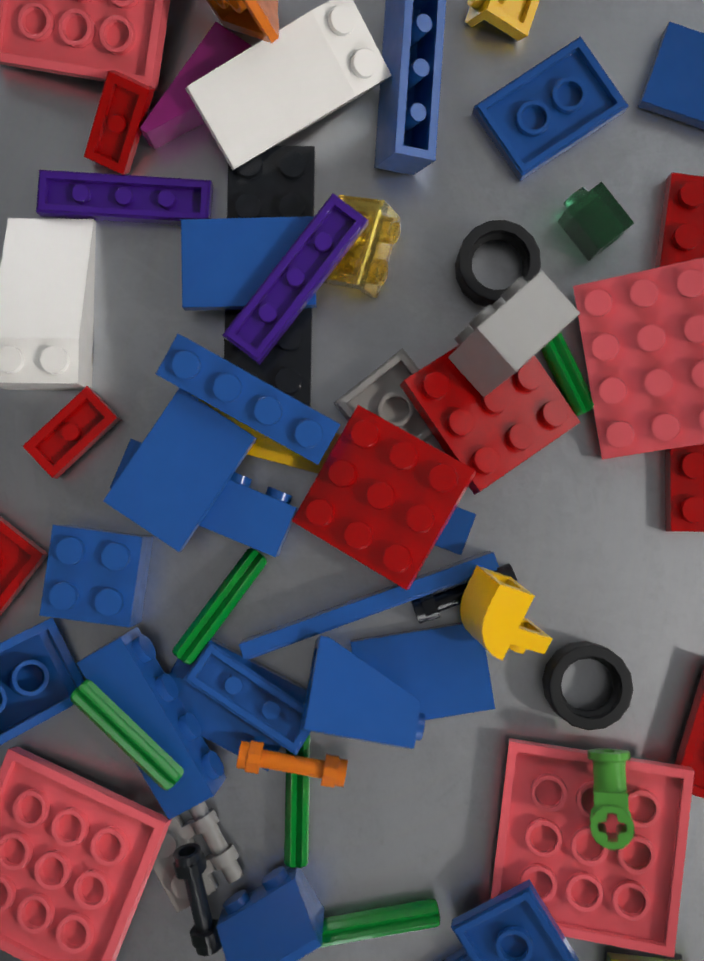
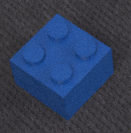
M53 525L39 616L128 628L141 623L154 536L72 525Z

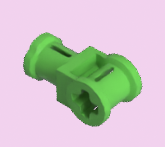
M609 748L587 750V758L592 760L594 779V806L590 812L592 836L599 845L606 849H622L631 842L635 830L629 810L626 786V761L630 760V751ZM608 813L616 814L618 822L624 823L618 824L614 833L607 832L606 825L598 823L606 822Z

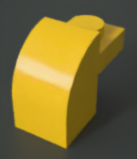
M476 566L465 588L460 604L461 621L469 634L494 657L500 660L504 659L508 649L520 654H524L526 649L545 655L552 641V638L531 620L524 618L535 595L512 577Z

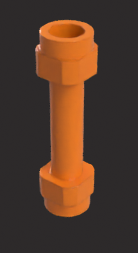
M251 740V742L241 741L236 768L244 769L245 772L259 774L260 768L320 778L321 786L334 788V786L344 787L348 760L341 759L339 756L326 754L325 760L265 750L264 742Z

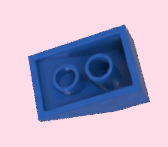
M53 617L0 643V745L73 706L74 704L71 702L70 696L84 682Z

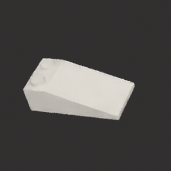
M329 0L279 30V38L273 43L263 40L191 83L185 89L233 171L371 91L392 75L354 1Z
M8 218L0 265V388L5 390L82 391L86 386L92 388L96 221L94 219Z

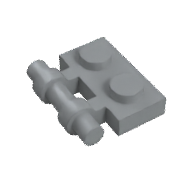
M205 801L189 809L192 819L184 822L180 814L172 818L153 866L155 874L177 913L189 907L190 903L184 880L176 878L173 866L175 861L173 853L184 844L196 843L193 839L195 835L202 834L212 852L205 856L207 868L202 873L207 896L214 893L219 885L212 872L221 870L229 884L237 881L244 875L236 860L239 857L233 843L228 844L217 825L220 821L214 808L208 809Z

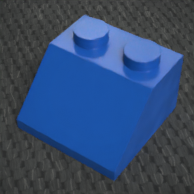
M280 866L269 872L261 880L262 885L249 893L245 889L240 890L230 896L222 905L223 909L216 928L226 961H298L322 946L324 907L301 868H288L286 870L284 866Z

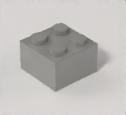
M543 271L528 283L523 277H520L501 295V298L492 306L488 305L454 339L460 346L448 358L477 391L485 397L519 370L574 320L580 312Z

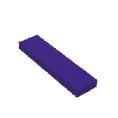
M39 170L36 213L40 217L181 225V219H211L213 184L211 180Z
M332 193L222 336L260 365L366 229L369 220Z

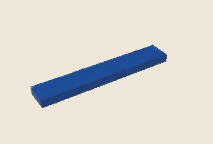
M486 551L419 575L415 578L409 590H405L395 584L245 638L238 644L243 659L249 660L468 581L476 566L495 571L499 567L494 552Z

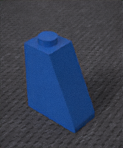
M319 636L315 640L300 730L398 748L414 749L415 740L421 741L425 728V714L419 713L421 701L330 637Z

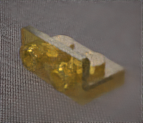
M339 195L340 199L367 218L369 224L324 283L359 289L368 297L377 298L380 288L386 282L388 276V261L393 245L400 237L401 218L385 200Z

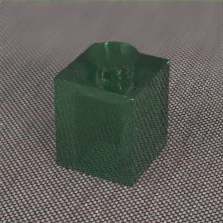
M602 182L590 191L583 186L573 193L563 203L566 210L558 220L560 226L588 261H591L621 238L634 224Z

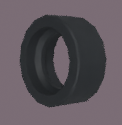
M507 220L488 221L475 227L463 240L455 261L456 280L463 294L473 303L483 307L492 306L508 289L493 290L487 288L476 279L472 271L474 253L486 242L500 240L512 245L522 258L523 270L520 277H523L527 283L539 274L541 268L539 247L534 237L519 224Z
M588 641L569 643L557 650L547 662L542 678L544 696L552 710L571 726L585 730L604 729L620 720L629 708L633 694L631 673L623 659L610 649ZM592 659L599 661L607 667L612 676L613 687L611 695L605 704L596 710L582 711L575 709L567 703L562 694L561 682L563 674L571 664L578 660Z

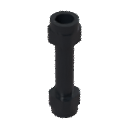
M509 563L499 566L495 570V572L512 577L517 581ZM468 583L436 595L429 594L412 600L411 603L419 624L440 617L439 612L460 605Z
M188 843L174 851L175 861L173 866L176 878L184 880L195 924L189 931L192 945L198 955L210 956L222 948L216 928L218 919H212L202 873L207 868L205 855L201 851L199 844Z

